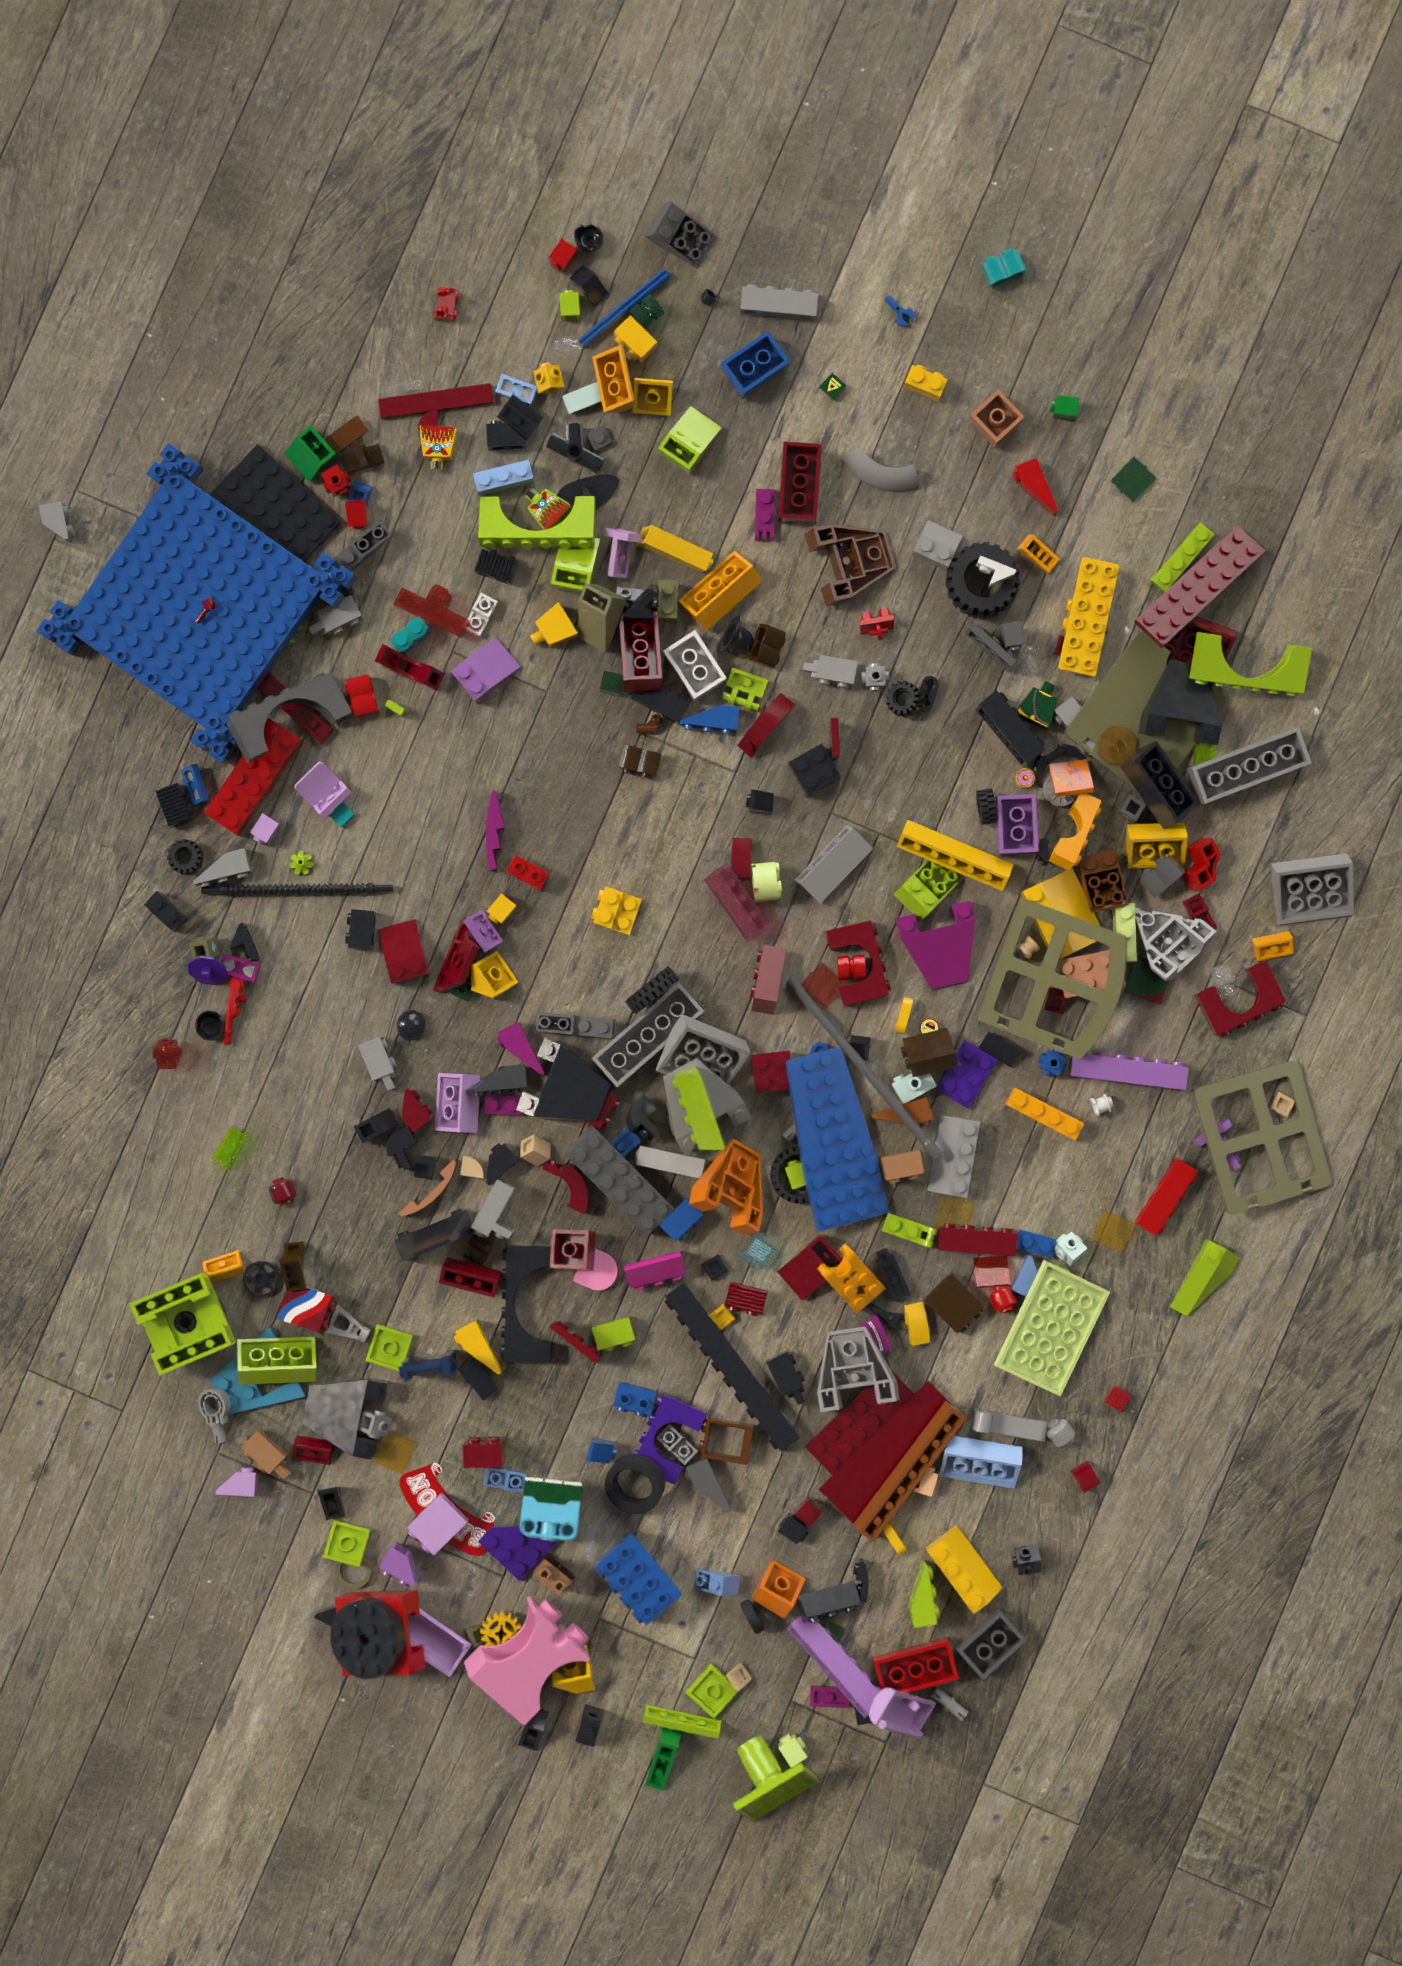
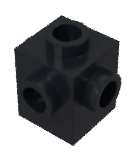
M1038 1545L1014 1548L1015 1556H1012L1013 1568H1017L1019 1575L1042 1572Z

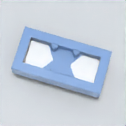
M501 374L495 392L508 398L514 394L527 405L532 406L537 386Z

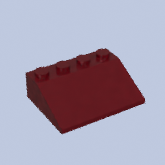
M1196 616L1164 646L1171 652L1167 658L1166 666L1169 660L1192 663L1197 632L1222 636L1221 647L1226 661L1235 642L1237 631Z

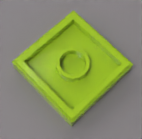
M377 1324L365 1361L399 1371L402 1362L407 1359L414 1335Z
M334 1520L323 1558L361 1568L371 1530Z
M711 1663L685 1693L715 1719L739 1691H736L728 1678Z

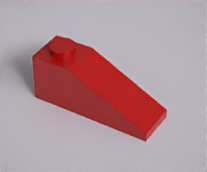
M1037 458L1015 466L1014 473H1012L1015 483H1019L1020 488L1052 516L1057 514L1058 508Z

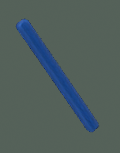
M665 269L659 272L580 337V345L584 348L590 345L670 279V274Z

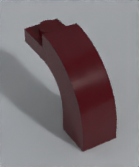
M384 644L381 645L374 661L403 678L435 691L438 690L445 674L432 666L413 660Z
M780 693L756 719L737 746L752 758L769 735L791 712L795 704Z

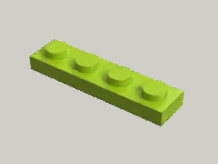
M1200 522L1150 581L1165 593L1215 534Z
M651 1705L645 1706L642 1722L672 1730L699 1734L709 1738H719L721 1720Z

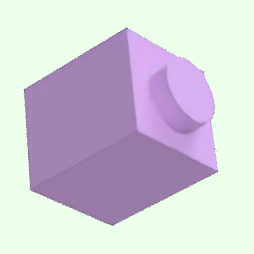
M262 813L250 833L255 835L253 839L262 845L264 842L270 844L281 825Z

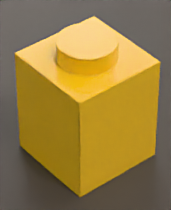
M501 893L487 910L490 913L488 918L496 924L498 922L503 924L517 906Z

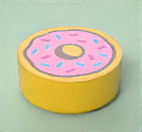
M1024 768L1017 772L1015 781L1019 787L1028 788L1034 783L1035 775L1030 769Z

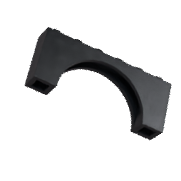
M507 1245V1249H503V1261H506V1268H503L502 1279L506 1280V1288H502V1299H505V1307H502V1319H505V1326L501 1327V1338H505L504 1346H501V1357H504V1362L551 1363L552 1342L537 1339L525 1331L517 1319L514 1306L515 1294L523 1278L538 1268L550 1266V1245Z

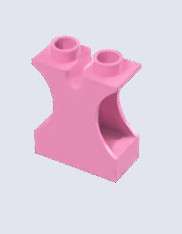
M530 1595L527 1597V1617L520 1631L504 1643L494 1646H479L464 1661L469 1678L524 1726L541 1709L539 1702L540 1691L546 1678L563 1664L573 1661H588L590 1659L584 1647L589 1638L584 1631L575 1623H572L568 1628L562 1624L557 1627L555 1622L562 1616L558 1608L548 1599L539 1604Z

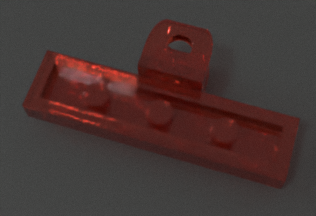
M435 584L430 589L426 599L407 589L401 588L393 603L394 606L462 638L470 623L469 619L447 609L452 600V595L448 589L438 584Z

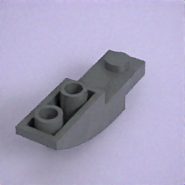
M378 521L353 540L350 546L332 558L340 564L337 569L342 565L352 572L380 549L392 535L382 521Z
M537 1012V1032L603 1038L614 1037L615 1019Z

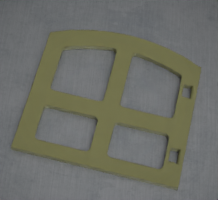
M1021 897L977 1020L1077 1059H1082L1102 1036L1118 1005L1126 973V936ZM1028 916L1050 923L1055 927L1041 966L1014 956ZM1070 932L1109 946L1108 977L1104 990L1057 973L1056 969ZM1009 970L1035 980V985L1022 1020H1017L995 1010V1005ZM1051 986L1098 1004V1009L1093 1018L1075 1041L1037 1026ZM1000 1017L1010 1020L1009 1027L998 1023ZM1055 1038L1065 1041L1064 1048L1053 1044Z

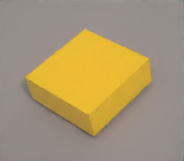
M724 1303L709 1315L720 1331L736 1319Z

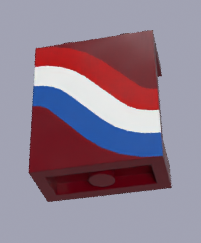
M309 1288L286 1291L276 1319L324 1335L330 1327L329 1319L336 1310L337 1299L331 1295Z

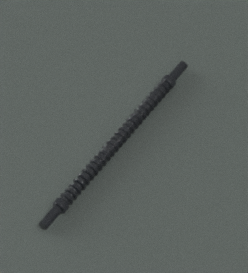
M298 883L296 886H293V884L290 886L288 884H285V886L282 884L279 886L277 884H274V886L271 884L268 886L266 884H263V886L260 884L258 886H255V884H252V886L249 884L247 886H244V884L241 886L238 884L236 886H233V884L230 886L221 884V886H204L201 888V894H221V896H228V894L231 896L233 894L244 896L245 893L247 896L250 894L254 896L256 893L258 896L261 893L264 896L266 893H269L270 896L272 893L275 896L277 893L280 895L283 893L285 895H288V893L291 895L294 893L296 895H299V893L302 895L304 893H307V895H310V893L313 895L315 893H318V895L321 893L324 895L326 893H329V895L332 893L335 895L337 893L348 895L349 892L351 895L354 892L357 895L360 892L362 895L364 893L373 895L374 892H393V885H374V883H367V885H364V883L362 885H359V883H356V885L353 883L351 885H348V883L345 885L342 883L340 885H337V883L334 885L331 883L329 885L318 883L317 886L315 883L312 886L309 883L307 886H304L303 883L301 886Z

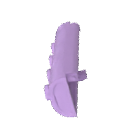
M420 1609V1614L408 1615L411 1645H423L425 1661L450 1677L472 1644L422 1609Z
M885 1688L874 1697L869 1716L873 1724L881 1729L920 1739L924 1735L920 1730L935 1707L936 1702L891 1688Z

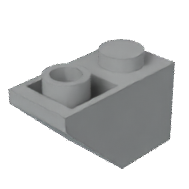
M62 501L39 505L42 524L67 542H72L74 530L72 525H69L68 518L71 517L69 507Z

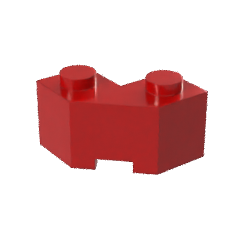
M1199 838L1187 847L1194 865L1184 872L1182 878L1191 891H1202L1216 880L1217 873H1215L1217 861H1220L1221 853L1213 838Z

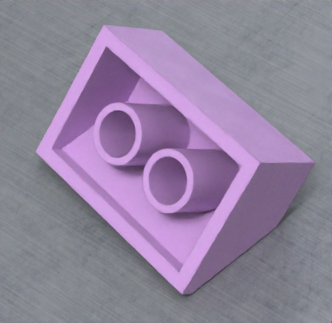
M438 1073L435 1131L477 1133L479 1096H474L473 1092L466 1093V1090L480 1081V1075Z

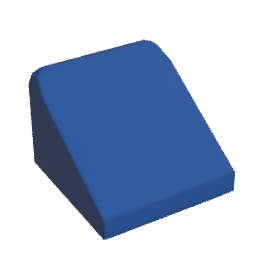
M354 481L351 485L348 501L365 499L367 507L373 486Z

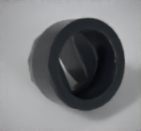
M705 289L701 295V302L704 305L711 306L718 297L710 289Z

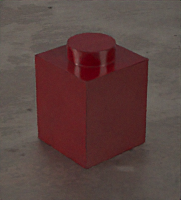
M806 1497L795 1509L794 1513L810 1527L822 1514V1510Z

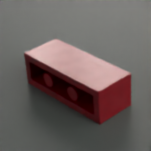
M447 1257L442 1265L439 1283L495 1298L499 1290L502 1271Z

